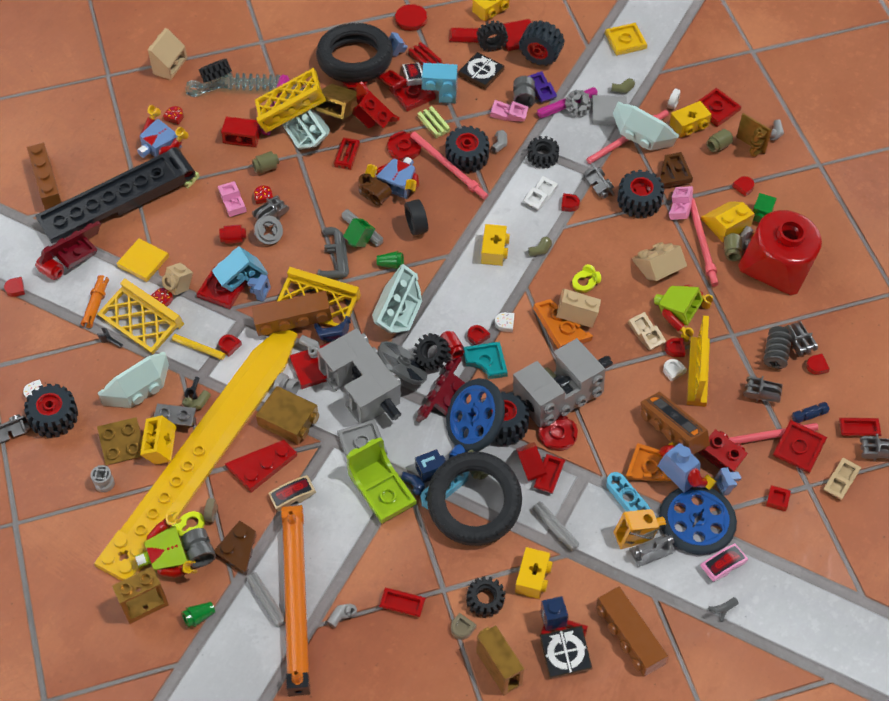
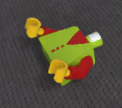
M690 284L671 286L665 295L656 294L654 298V304L660 306L662 316L677 331L680 330L682 332L681 338H684L685 342H688L690 339L686 334L692 337L694 331L690 327L685 328L684 325L688 326L700 305L704 309H709L713 302L712 295L707 294L704 296L699 287H694Z
M177 511L168 513L166 518L159 522L147 535L144 542L147 552L135 556L138 567L151 564L154 571L160 576L177 578L187 573H197V570H191V565L196 563V561H187L176 527L172 526L181 522V519L173 520V515Z

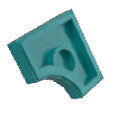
M500 341L464 347L463 356L466 367L481 369L486 373L488 379L508 377Z

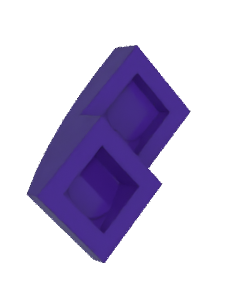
M543 71L529 75L535 81V96L541 103L557 98L551 82H547Z

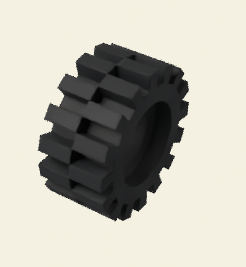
M494 20L491 23L485 22L486 25L482 24L477 32V39L481 49L483 48L484 51L488 49V52H491L492 49L494 51H497V48L499 50L502 49L501 46H505V42H508L505 25L502 22L499 23V21L494 23Z
M227 58L215 61L199 69L204 83L223 77L232 71Z
M539 136L538 139L536 137L533 138V141L531 140L528 144V161L533 166L536 164V168L542 166V169H545V166L547 168H550L551 165L554 166L559 158V144L557 145V141H553L551 137L548 139V136H545V138ZM540 150H545V151H548L549 153H548V154H540V153H538V151H540Z
M428 333V335H422L424 339L419 338L418 341L420 343H415L414 345L417 347V349H413V353L416 354L414 359L417 360L418 364L429 370H439V367L443 368V362H448L446 357L451 356L448 353L451 351V348L448 347L449 343L437 334ZM436 345V354L432 358H428L429 348Z
M482 576L481 580L476 578L475 582L472 581L470 587H468L466 595L467 607H470L472 613L475 611V615L478 617L479 614H482V618H486V615L493 617L494 613L497 615L503 607L505 590L503 591L504 587L502 584L498 585L499 581L497 579L495 582L492 581L493 577L489 576V580H486V576ZM481 591H489L493 594L494 600L489 604H484L479 601L477 595Z

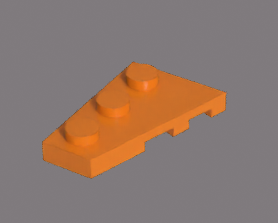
M551 299L534 303L533 309L558 349L576 338L582 344L592 341L593 335L589 332H584L580 328V324L556 317L558 305Z
M637 443L625 478L627 480L672 481L658 467L659 462L663 458L659 450Z

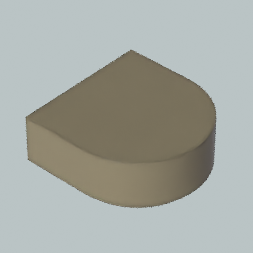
M208 498L204 510V520L206 522L213 523L215 521L218 509L215 499Z
M459 613L451 624V633L456 639L464 640L470 637L477 628V625Z

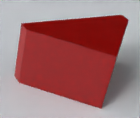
M535 442L516 448L528 481L547 475Z

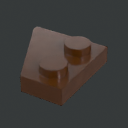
M682 152L665 155L660 178L664 188L692 183L693 177Z
M239 520L214 550L216 556L246 576L249 560L253 552L252 547L257 535L256 531Z

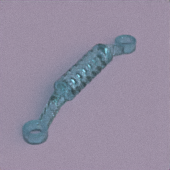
M229 73L203 84L190 80L186 83L185 92L189 96L198 97L203 93L219 88L232 90L233 85H235L236 90H239L240 85H242L243 90H246L248 85L251 91L254 85L257 91H259L260 86H262L263 91L269 86L271 91L274 86L275 88L277 87L280 74H277L275 79H273L272 74H270L269 79H267L266 74H263L262 79H260L259 74H256L254 79L252 73L249 74V78L246 77L245 73H243L242 78H240L239 73H236L235 78H233L232 73Z

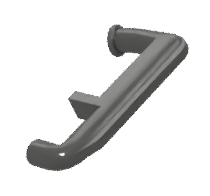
M324 227L322 233L334 235L335 244L324 245L325 253L336 252L338 270L321 271V269H318L317 275L330 279L347 277L349 267L345 238L339 229Z

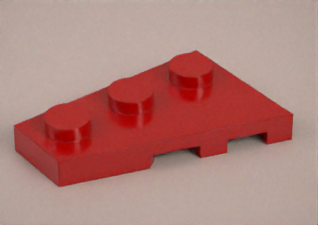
M285 440L229 461L225 463V466L252 493L296 458L297 452Z

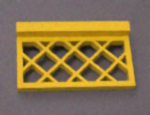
M312 68L255 99L258 113L257 122L266 133L326 101L321 91L316 70ZM305 85L304 90L300 91L301 87ZM290 93L291 95L289 96V98L285 99L287 94ZM268 100L264 106L261 105V103ZM275 101V105L270 107L272 102Z
M289 267L288 277L277 302L291 299L300 293L305 296L304 291L314 289L316 293L326 291L327 294H331L334 297L333 300L329 301L330 306L337 303L340 309L331 313L332 318L342 314L345 319V316H351L356 301H359L361 294L357 286ZM290 283L297 284L300 288L291 293L288 290ZM344 299L351 300L349 306L341 308L340 301ZM333 320L325 321L322 323L319 322L320 324L329 327H335L339 325L338 323L333 322Z
M124 278L120 283L122 287L97 315L148 352L154 354L176 328L180 329L184 325V322L180 315ZM123 294L128 296V302L118 303V299ZM141 305V311L132 313V306ZM128 307V314L119 315V308ZM115 309V316H105L108 310ZM145 315H155V321H145ZM142 316V323H132V317ZM129 318L128 326L121 327L119 325V320ZM167 323L170 325L166 331L159 332L160 324ZM156 326V333L146 334V327ZM142 328L143 335L134 336L133 329ZM156 337L155 344L152 347L148 346L147 339Z
M703 316L698 337L690 338L686 405L706 407L710 350V339L708 338L709 316Z

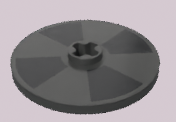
M384 341L378 346V354L381 360L398 377L415 385H421L427 380L425 368L416 362L417 360L414 359V355L408 350L389 341Z

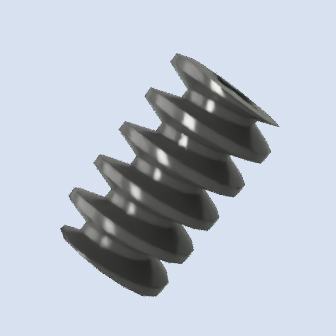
M775 326L769 329L763 357L764 364L769 367L782 369L788 365L787 361L789 359L788 354L790 353L789 348L791 347L792 336L786 327Z

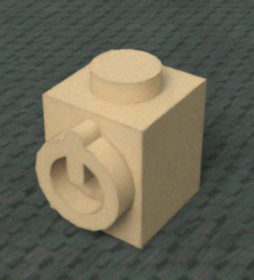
M181 263L166 268L165 275L162 278V286L174 295L188 291L193 272Z

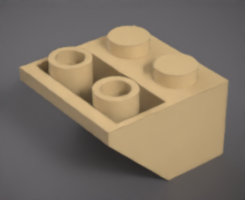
M166 28L158 35L155 42L148 49L153 74L169 80L174 77L187 59L185 46Z
M657 243L653 245L652 249L642 250L638 252L637 256L632 258L648 280L654 281L687 266L681 246L673 245L672 243Z

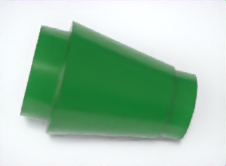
M395 251L377 255V266L398 269L404 264L403 252Z
M211 601L186 607L181 612L182 618L188 628L191 626L195 627L214 614L215 608Z

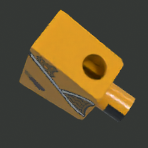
M651 509L623 512L613 531L620 550L652 540L658 530L666 528V521L664 517L656 518Z

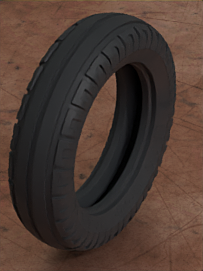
M348 23L330 29L321 37L317 45L316 57L320 68L329 77L346 83L366 82L377 78L387 70L392 61L393 47L389 37L379 28L364 23ZM354 42L371 45L377 50L375 56L359 63L343 62L332 55L333 51L338 47Z
M464 452L449 458L436 470L428 487L427 504L434 524L445 536L460 544L480 546L499 540L512 529L520 515L522 490L514 471L500 458L485 452ZM468 471H481L491 475L500 484L503 491L504 504L501 512L493 521L482 526H468L460 523L450 514L446 506L445 496L448 486L458 475Z

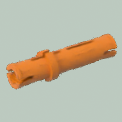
M104 275L97 277L95 287L90 292L91 298L81 321L83 327L85 323H87L86 328L93 327L101 300L105 298V289L109 278L106 277L105 281H103Z

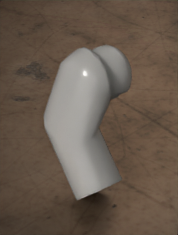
M746 226L740 235L742 237L743 250L745 251L750 242L749 237L753 232V229L749 226Z

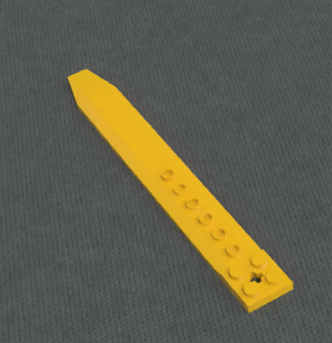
M291 330L272 333L252 350L120 531H117L94 562L95 567L121 581L140 572L143 566L138 567L135 556L147 552L144 545L147 535L159 522L166 518L168 513L177 511L173 515L174 521L181 515L270 391L277 376L285 370L290 358L289 355H291L298 337L297 333ZM126 553L129 558L120 561V556Z

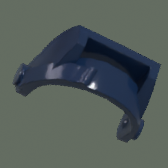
M345 316L342 323L331 328H322L320 323H315L314 327L320 339L329 343L348 333L351 318Z

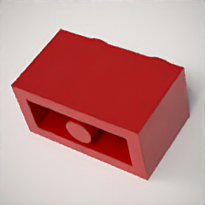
M226 116L221 130L222 141L224 144L257 148L261 135V126L257 120Z

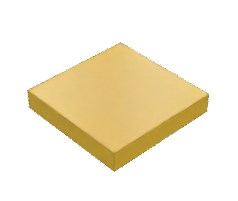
M636 22L605 29L604 34L616 56L647 49L648 44Z
M139 238L117 262V267L148 282L169 258V254Z

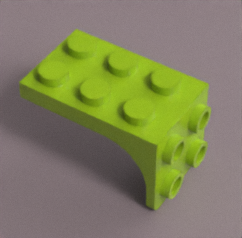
M381 437L371 439L366 445L351 450L346 456L349 477L381 524L416 505V499L391 465Z

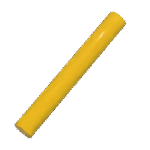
M177 334L172 336V341L220 360L225 358L226 354Z

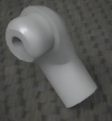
M781 120L773 122L774 129H772L770 140L775 141L784 134Z
M503 130L495 133L497 142L491 146V150L495 154L507 146V133Z
M302 335L299 339V344L308 348L310 357H318L319 342Z
M353 604L337 606L326 623L330 627L336 628L341 619L351 618L357 613L356 606Z

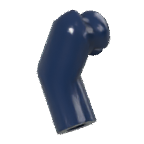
M403 471L401 475L402 481L413 486V494L421 496V493L425 490V485L421 478Z

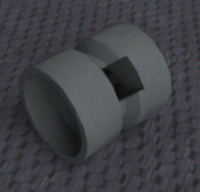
M529 76L517 77L513 82V100L529 108L535 103V81Z
M204 528L192 529L181 537L183 548L187 551L188 561H196L191 567L199 568L206 566L216 558L209 536Z

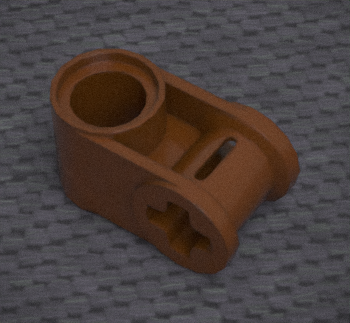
M364 173L359 176V194L372 201L375 205L380 206L392 194L391 188L386 183L371 177V174Z

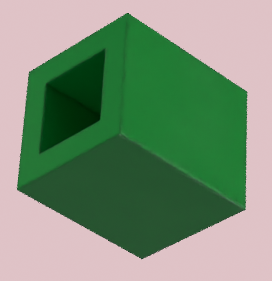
M759 193L753 208L755 213L753 221L759 223L765 215L773 212L777 198Z
M353 218L343 237L348 240V244L352 247H366L376 229L364 219Z

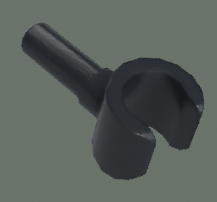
M101 328L104 333L103 335L97 333L102 343L110 342L122 348L123 344L113 339L107 328Z
M195 377L191 388L185 390V397L193 393V400L198 398L196 389L199 377Z

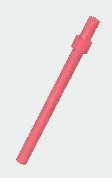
M664 110L652 116L662 120L669 116V112ZM622 136L588 157L586 159L588 164L600 159L627 142L628 139Z
M416 132L411 134V138L464 182L471 192H475L483 200L488 197V194L480 188V184L466 176Z
M692 198L690 211L706 264V275L709 276L711 286L715 287L719 285L716 276V265L712 262L696 202Z
M817 423L803 425L811 430L818 431ZM786 428L735 436L729 439L734 443L742 444L782 437Z

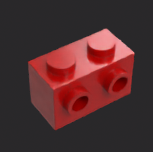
M716 429L709 436L710 446L698 452L719 469L728 467L730 472H735L748 454L742 445L732 442L726 433Z

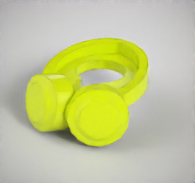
M584 265L582 271L573 277L572 286L577 292H588L596 284H600L601 274L595 271L592 265ZM592 277L585 286L578 283L580 278Z
M192 511L184 514L180 518L181 522L172 526L176 527L179 537H182L192 529L204 528L205 520L201 513ZM192 517L198 519V524L195 527H189L186 531H183L188 519Z

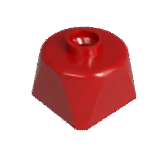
M789 210L770 212L760 220L738 267L742 273L788 295L798 294L822 247L821 234L811 220L797 212Z

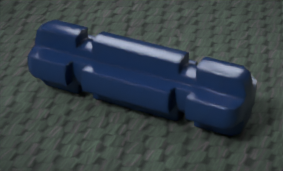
M822 402L818 406L813 405L802 409V411L793 412L792 419L800 423L803 422V419L808 420L819 416V414H826L830 408L826 402Z

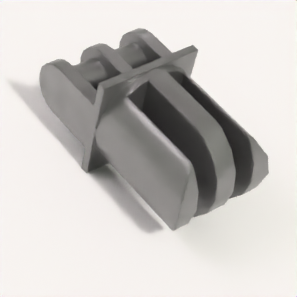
M274 196L270 200L266 198L267 203L252 211V215L257 220L267 215L280 220L279 217L288 212L289 206L285 205L283 200L280 201L279 196Z
M801 321L785 326L792 336V350L795 349L799 356H802L804 352L810 353L811 350H818L817 343L812 337L813 333H808Z
M753 376L746 378L748 383L745 385V397L757 399L756 402L759 399L777 403L781 401L783 384L763 380L764 376L762 378Z
M878 434L876 437L863 436L860 438L862 443L861 450L863 451L861 454L862 458L874 459V461L877 458H889L888 438H879Z

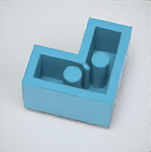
M423 63L422 90L439 91V103H456L458 65Z
M240 246L234 249L231 254L219 262L212 270L221 286L231 292L245 280L249 281L250 278L259 279L260 275H268L260 260Z

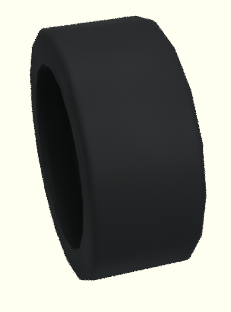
M419 199L405 202V216L412 235L415 236L428 232V220L422 202Z

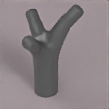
M733 597L721 605L709 606L708 610L714 613L720 612V621L724 622L726 613L737 606L739 602Z

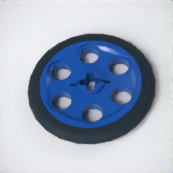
M480 378L470 380L463 384L451 399L446 415L448 436L455 446L461 444L466 452L470 450L481 451L488 447L495 440L503 425L505 403L499 388L493 382ZM486 393V400L482 403L481 397ZM471 395V401L467 404V397ZM490 409H492L493 414L491 418L488 419V412ZM462 412V419L458 421V415ZM483 427L484 432L482 436H479V430ZM468 428L469 433L468 436L465 438L464 431Z
M691 487L685 493L678 488L663 500L659 511V517H664L666 521V528L662 529L664 535H672L674 539L672 544L689 554L708 555L720 551L731 542L737 528L736 514L731 503L724 495L712 488L708 490L706 487ZM698 497L703 503L695 505L691 499ZM680 505L684 507L685 512L677 513L674 507ZM710 508H718L721 514L713 515L710 512ZM701 512H703L701 520L696 522L695 526L693 527L695 518L700 516ZM683 524L686 530L679 532L675 529V525ZM719 526L722 532L719 534L713 533L711 527ZM701 534L704 537V541H695L693 535Z

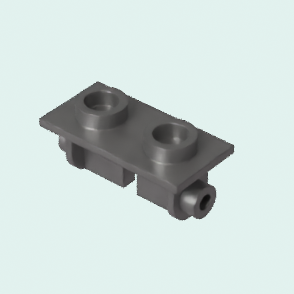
M591 163L594 168L585 171V178L593 186L599 197L604 199L610 192L614 196L612 191L614 186L610 180L603 178L605 174L600 166L596 168Z
M157 404L154 417L162 415L175 425L192 427V425L196 424V417H194L196 408Z
M18 414L10 417L6 423L1 424L0 422V443L10 440L8 435L10 431L14 438L28 433L27 430H30L28 422H23L27 420L25 415L20 416Z
M667 534L629 548L638 567L676 552L672 545L674 539L672 535L668 536Z

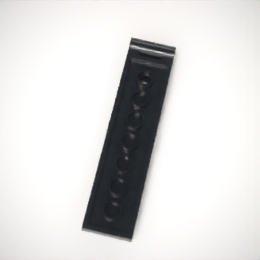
M173 147L151 160L35 215L53 244L75 231L84 229L90 223L93 224L116 212L121 216L185 184V181L194 178L196 172L180 149Z

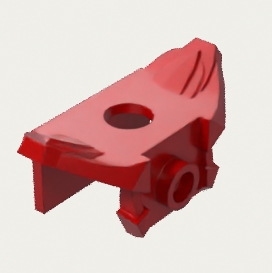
M363 82L357 83L356 101L358 105L353 108L352 113L368 129L375 126L376 122L384 128L388 122L400 120L397 115L393 114L368 90Z

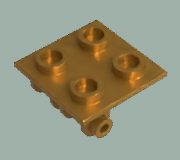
M742 113L736 138L750 145L749 153L755 157L760 152L766 154L772 130Z
M137 417L97 426L106 465L143 457L140 455L142 438Z

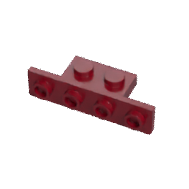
M99 221L93 224L90 223L84 229L73 232L69 237L58 240L56 244L45 247L41 251L39 263L42 265L57 257L67 269H70L95 255L98 249L88 239L98 234L101 223Z
M458 357L446 363L444 366L445 372L435 381L437 385L426 396L428 400L417 411L419 415L416 421L418 423L428 417L433 407L447 415L453 395L465 384L464 381L454 374L462 358Z

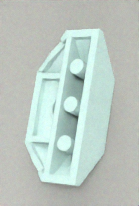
M313 109L283 124L284 129L300 150L316 147L329 135L330 131L319 113Z
M618 102L613 111L620 134L650 151L672 147L679 137V134L674 132L665 122L636 106Z
M404 264L398 268L385 285L372 314L374 323L390 334L409 331L422 303L420 286L417 281L418 274Z
M161 352L160 354L148 356L114 377L104 389L98 392L102 405L132 408L142 403L144 399L152 394L158 393L164 387L169 367L166 353Z

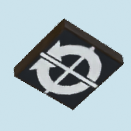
M477 52L458 71V76L486 90L505 70V66Z
M582 626L540 635L550 679L593 669Z

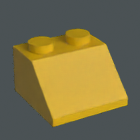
M727 202L701 216L700 219L724 242V238L731 233L740 234L746 226L751 227L755 213L744 202Z

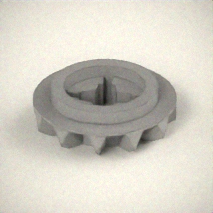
M576 89L567 95L565 100L566 109L571 115L582 117L588 114L592 108V100H590L589 94H586L583 90ZM581 99V103H583V105L579 106L578 108V103H576L575 101Z
M267 215L259 218L254 226V234L258 241L264 244H274L282 237V224L273 216ZM264 226H272V229L270 230L272 234L268 233L263 235L265 232Z

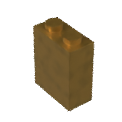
M330 84L321 89L326 101L312 109L345 119L353 114V108L358 105L356 91Z
M276 386L256 414L258 426L298 445L302 439L307 437L311 425L318 421V406Z
M497 626L481 630L477 636L476 653L502 694L506 695L522 685L524 667Z

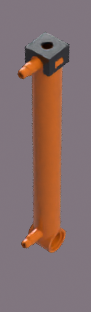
M302 505L282 506L287 660L286 689L288 697L310 695L304 515Z

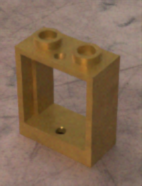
M153 567L112 585L129 624L169 605Z

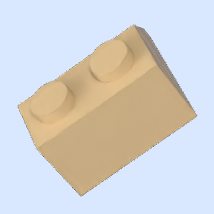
M562 289L556 317L592 328L599 313L601 299Z

